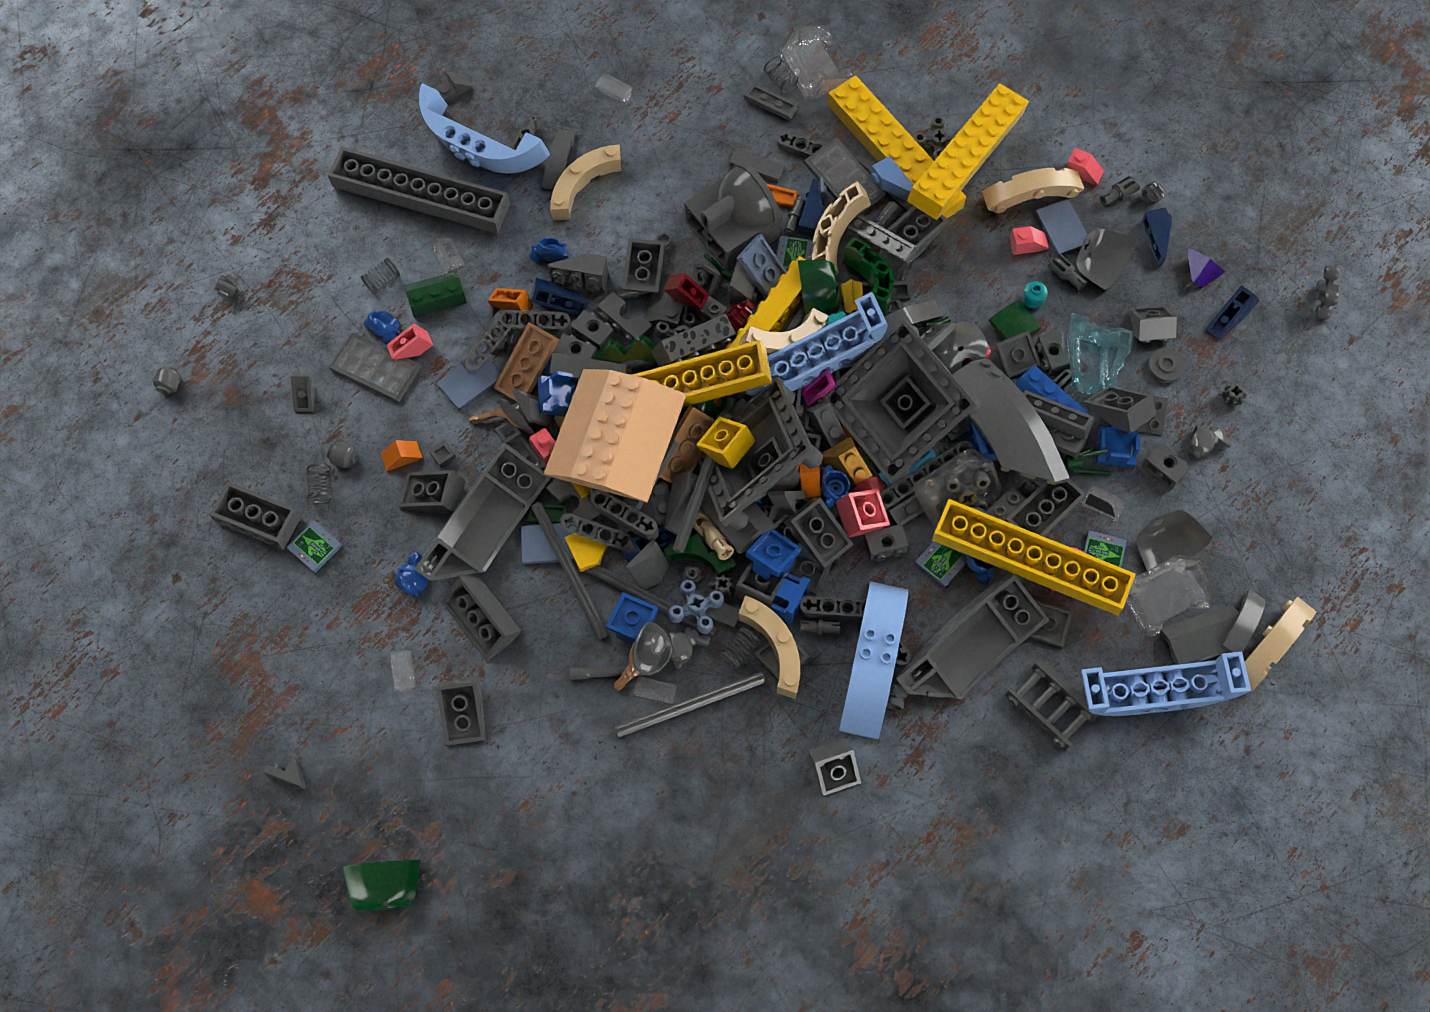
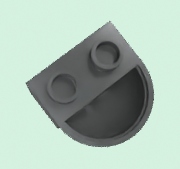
M745 162L737 163L724 178L684 202L685 222L727 271L736 266L737 257L756 235L762 234L768 245L780 237V222L783 220V214L763 178L753 167Z

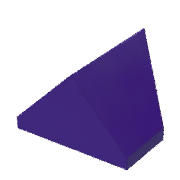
M1188 249L1191 279L1199 288L1206 286L1225 273L1209 257L1193 249Z

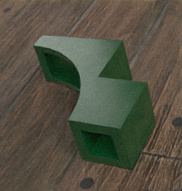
M640 334L626 349H624V346L619 341H614L610 338L596 353V360L621 364L630 360H645L658 365L651 352L655 348L652 345V341L646 336L642 337Z
M691 534L689 536L683 553L673 550L675 542L668 544L663 549L664 556L668 562L676 559L695 560L708 566L717 577H722L723 574L727 576L736 572V564L732 556L727 560H720L715 550H711L708 553L699 534Z

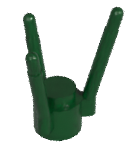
M1094 446L1080 451L1077 458L1065 455L1067 470H1072L1073 473L1112 474L1110 471L1080 468V466H1083V459L1107 453L1106 449L1091 452L1097 449Z

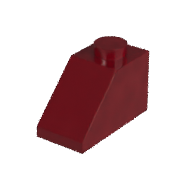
M686 273L671 275L664 288V291L675 301L698 310L703 309L709 297V294Z

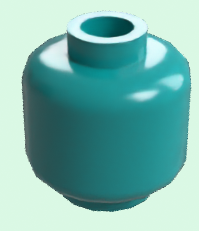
M1038 281L1028 283L1022 294L1024 304L1030 308L1041 307L1045 303L1048 294L1046 286Z

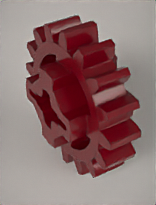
M748 299L743 300L741 304L733 305L726 314L734 331L745 327L747 319L754 309L755 305Z

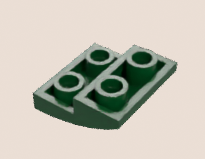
M1019 300L1008 305L988 320L1004 339L1028 330L1030 335H1032L1042 327Z

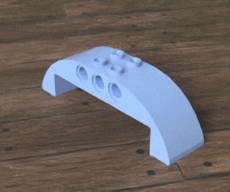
M423 83L420 86L419 105L426 124L442 145L454 153L458 159L462 161L466 159L477 168L481 166L493 172L517 173L537 166L550 155L543 141L527 132L517 149L514 150L442 116L448 106L442 96L434 88Z
M873 292L855 300L858 311L768 355L772 381L779 377L787 388L794 391L810 384L825 370L828 369L830 373H833L858 360L883 338L888 327ZM767 385L746 390L748 395L756 396Z
M871 581L869 583L839 728L841 732L876 740L879 739L902 633L908 589Z
M1242 651L1221 654L1215 661L1103 673L1102 667L1081 670L1088 710L1091 713L1104 716L1139 715L1201 707L1233 699L1251 691Z

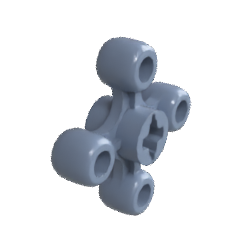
M685 580L680 585V593L687 598V603L682 607L679 605L672 606L668 613L669 619L673 623H679L685 616L689 615V617L697 619L698 631L702 634H708L712 630L713 621L706 616L705 611L709 607L720 608L723 605L724 596L720 591L711 592L707 598L696 595L694 582Z

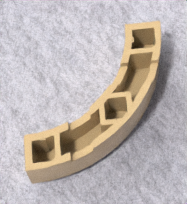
M620 144L592 150L576 159L566 168L559 177L552 193L550 204L552 221L570 220L571 208L576 194L592 178L598 175L602 176L621 171Z
M1042 168L1012 176L1013 180L1005 183L1000 181L983 190L982 194L988 210L1002 213L1013 205L1034 198L1039 199L1045 196L1073 198L1084 190V186L1078 171L1063 168L1061 171H1056L1055 168Z
M858 181L842 191L840 197L833 204L830 203L819 220L813 237L812 260L832 262L836 275L839 274L837 250L842 234L853 218L871 205L866 190Z
M812 308L799 327L786 332H768L750 326L741 337L739 345L760 340L765 346L768 356L824 328L829 316Z
M745 596L739 612V621L750 625L767 638L779 664L777 694L796 699L800 680V659L795 640L786 624L773 610L763 603Z
M1297 597L1294 601L1289 600L1282 609L1285 611L1273 627L1270 625L1262 633L1265 637L1244 661L1251 688L1250 692L1268 674V671L1272 668L1269 665L1272 662L1277 664L1317 611Z

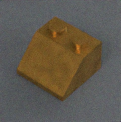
M851 437L822 453V465L824 467L830 465L833 470L843 472L849 479L850 485H857L873 476L867 462Z

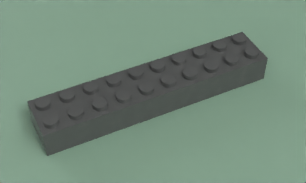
M342 146L328 173V178L334 188L496 234L499 233L510 207L509 196L506 192Z

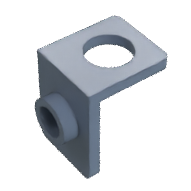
M820 177L819 193L822 205L824 196H827V186L823 184V177ZM802 189L801 191L802 199L805 201L810 189Z

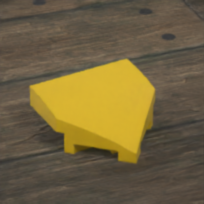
M575 533L564 537L580 572L597 565L600 566V561L608 545Z

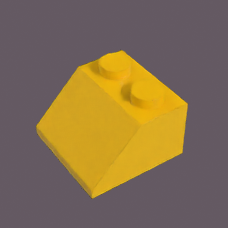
M719 416L696 445L718 464L733 469L756 440L746 425Z

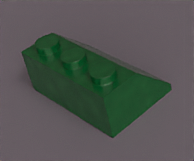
M458 271L405 285L407 298L414 317L467 303Z

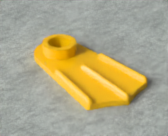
M850 279L840 285L845 311L848 313L859 310L855 300L863 296V282Z

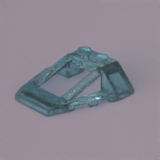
M1071 313L1068 331V351L1072 383L1075 391L1093 396L1108 385H1115L1117 381L1116 376L1125 364L1123 361L1131 351L1134 331L1121 327L1105 328L1089 323V317ZM1080 341L1100 347L1102 378L1081 371ZM1107 348L1119 349L1109 374Z

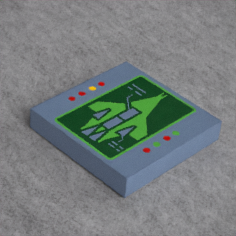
M780 236L777 258L787 272L793 260L796 261L799 256L806 260H812L813 240Z
M313 521L286 548L310 570L316 573L342 547V544L316 521Z
M1089 530L1084 552L1121 568L1127 540Z
M935 541L915 562V565L944 588L967 564L964 553Z

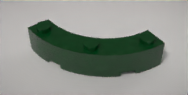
M853 237L845 246L843 264L855 269L868 281L885 317L889 311L893 293L894 277L892 269L880 253L877 254L871 250L869 244Z

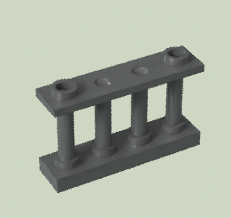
M1039 658L1032 666L1034 674L1017 692L1010 688L1005 696L1012 706H1017L1046 732L1058 748H1063L1066 751L1072 744L1068 738L1085 720H1089L1092 723L1099 715L1091 713L1088 710L1086 698L1044 660ZM1039 679H1044L1049 684V688L1032 705L1028 704L1022 697ZM1054 693H1059L1064 697V702L1045 719L1037 711ZM1070 706H1074L1080 715L1061 734L1053 724Z

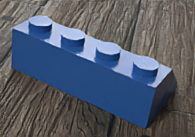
M1035 365L1023 374L1015 384L1022 393L1027 390L1090 415Z

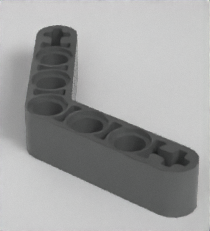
M935 300L903 307L884 317L888 324L884 336L903 318L909 324L920 327L924 326L925 323H934L944 315Z
M500 310L463 355L461 364L467 370H478L511 327L526 328L528 322L539 328L565 329L570 324V317L563 312ZM505 313L509 315L507 323L502 321V316ZM523 314L527 316L525 324H522L520 321ZM541 315H544L545 322L541 325L538 319ZM552 318H554V319L562 318L563 321H562V322H552ZM493 328L498 330V335L495 338H492L490 334ZM484 342L487 348L484 352H480L479 345ZM469 359H473V362H474V365H473V366H472V365H469V364H470V362L468 361Z
M590 488L591 502L597 512L648 541L655 540L658 537L659 529L654 519L610 495L609 492ZM599 499H605L604 503L596 504ZM615 508H621L619 513H612ZM632 517L638 518L634 523H630L629 519Z
M808 596L801 600L799 614L805 619L862 623L864 614L862 610L865 609L866 600ZM806 605L810 606V610H806ZM830 606L833 611L826 612L823 610V607ZM849 607L852 609V612L845 613L842 609ZM900 639L895 669L902 671L910 662L911 654ZM898 657H899L900 659L904 658V659H905L904 662H903L902 660L898 661V660H897Z

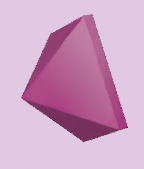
M825 370L801 390L808 406H812L836 386L830 370Z

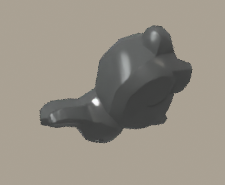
M1197 424L1192 432L1193 437L1187 447V452L1192 454L1193 458L1198 459L1209 454L1216 443L1228 448L1232 444L1230 440L1223 437L1222 431L1218 427L1212 426L1208 429Z
M687 627L685 633L670 632L672 653L669 663H672L676 669H680L682 664L687 663L692 657L693 646L696 644L708 646L711 640L710 637L699 635L691 627Z

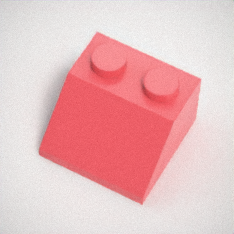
M878 489L848 493L835 501L848 537L864 535L865 533L890 525Z

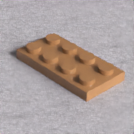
M528 322L494 388L515 401L517 400L512 393L513 389L531 394L560 339Z
M689 405L671 437L679 445L661 473L660 478L672 484L673 476L694 470L704 453L696 444L716 421L715 419Z

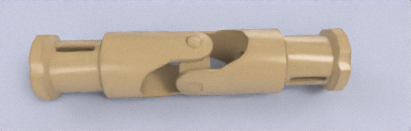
M699 509L693 525L694 529L704 537L708 546L718 553L720 560H727L734 553V548L725 542V537L714 527L702 510Z

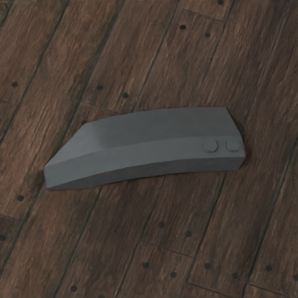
M983 358L972 361L952 374L970 396L978 399L980 404L979 410L974 415L967 416L985 438L1000 463L1002 471H1018L1020 476L1031 479L1040 477L1047 479L1046 483L1053 485L1069 481L1070 477L1053 438L1042 419L1021 390L989 359Z
M503 443L459 502L414 570L430 581L486 572L505 541L551 477L544 475V471L506 443Z
M1007 572L950 619L918 651L898 674L896 679L908 694L963 699L994 666L1046 624L1049 619L1016 575Z

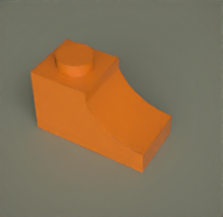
M496 288L488 299L490 306H495L502 310L531 311L534 307L526 290ZM525 314L521 316L523 319L527 317Z

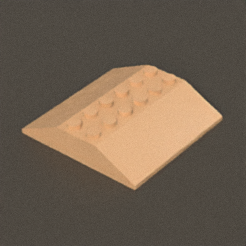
M583 369L544 475L648 503L687 395L646 378L613 370Z

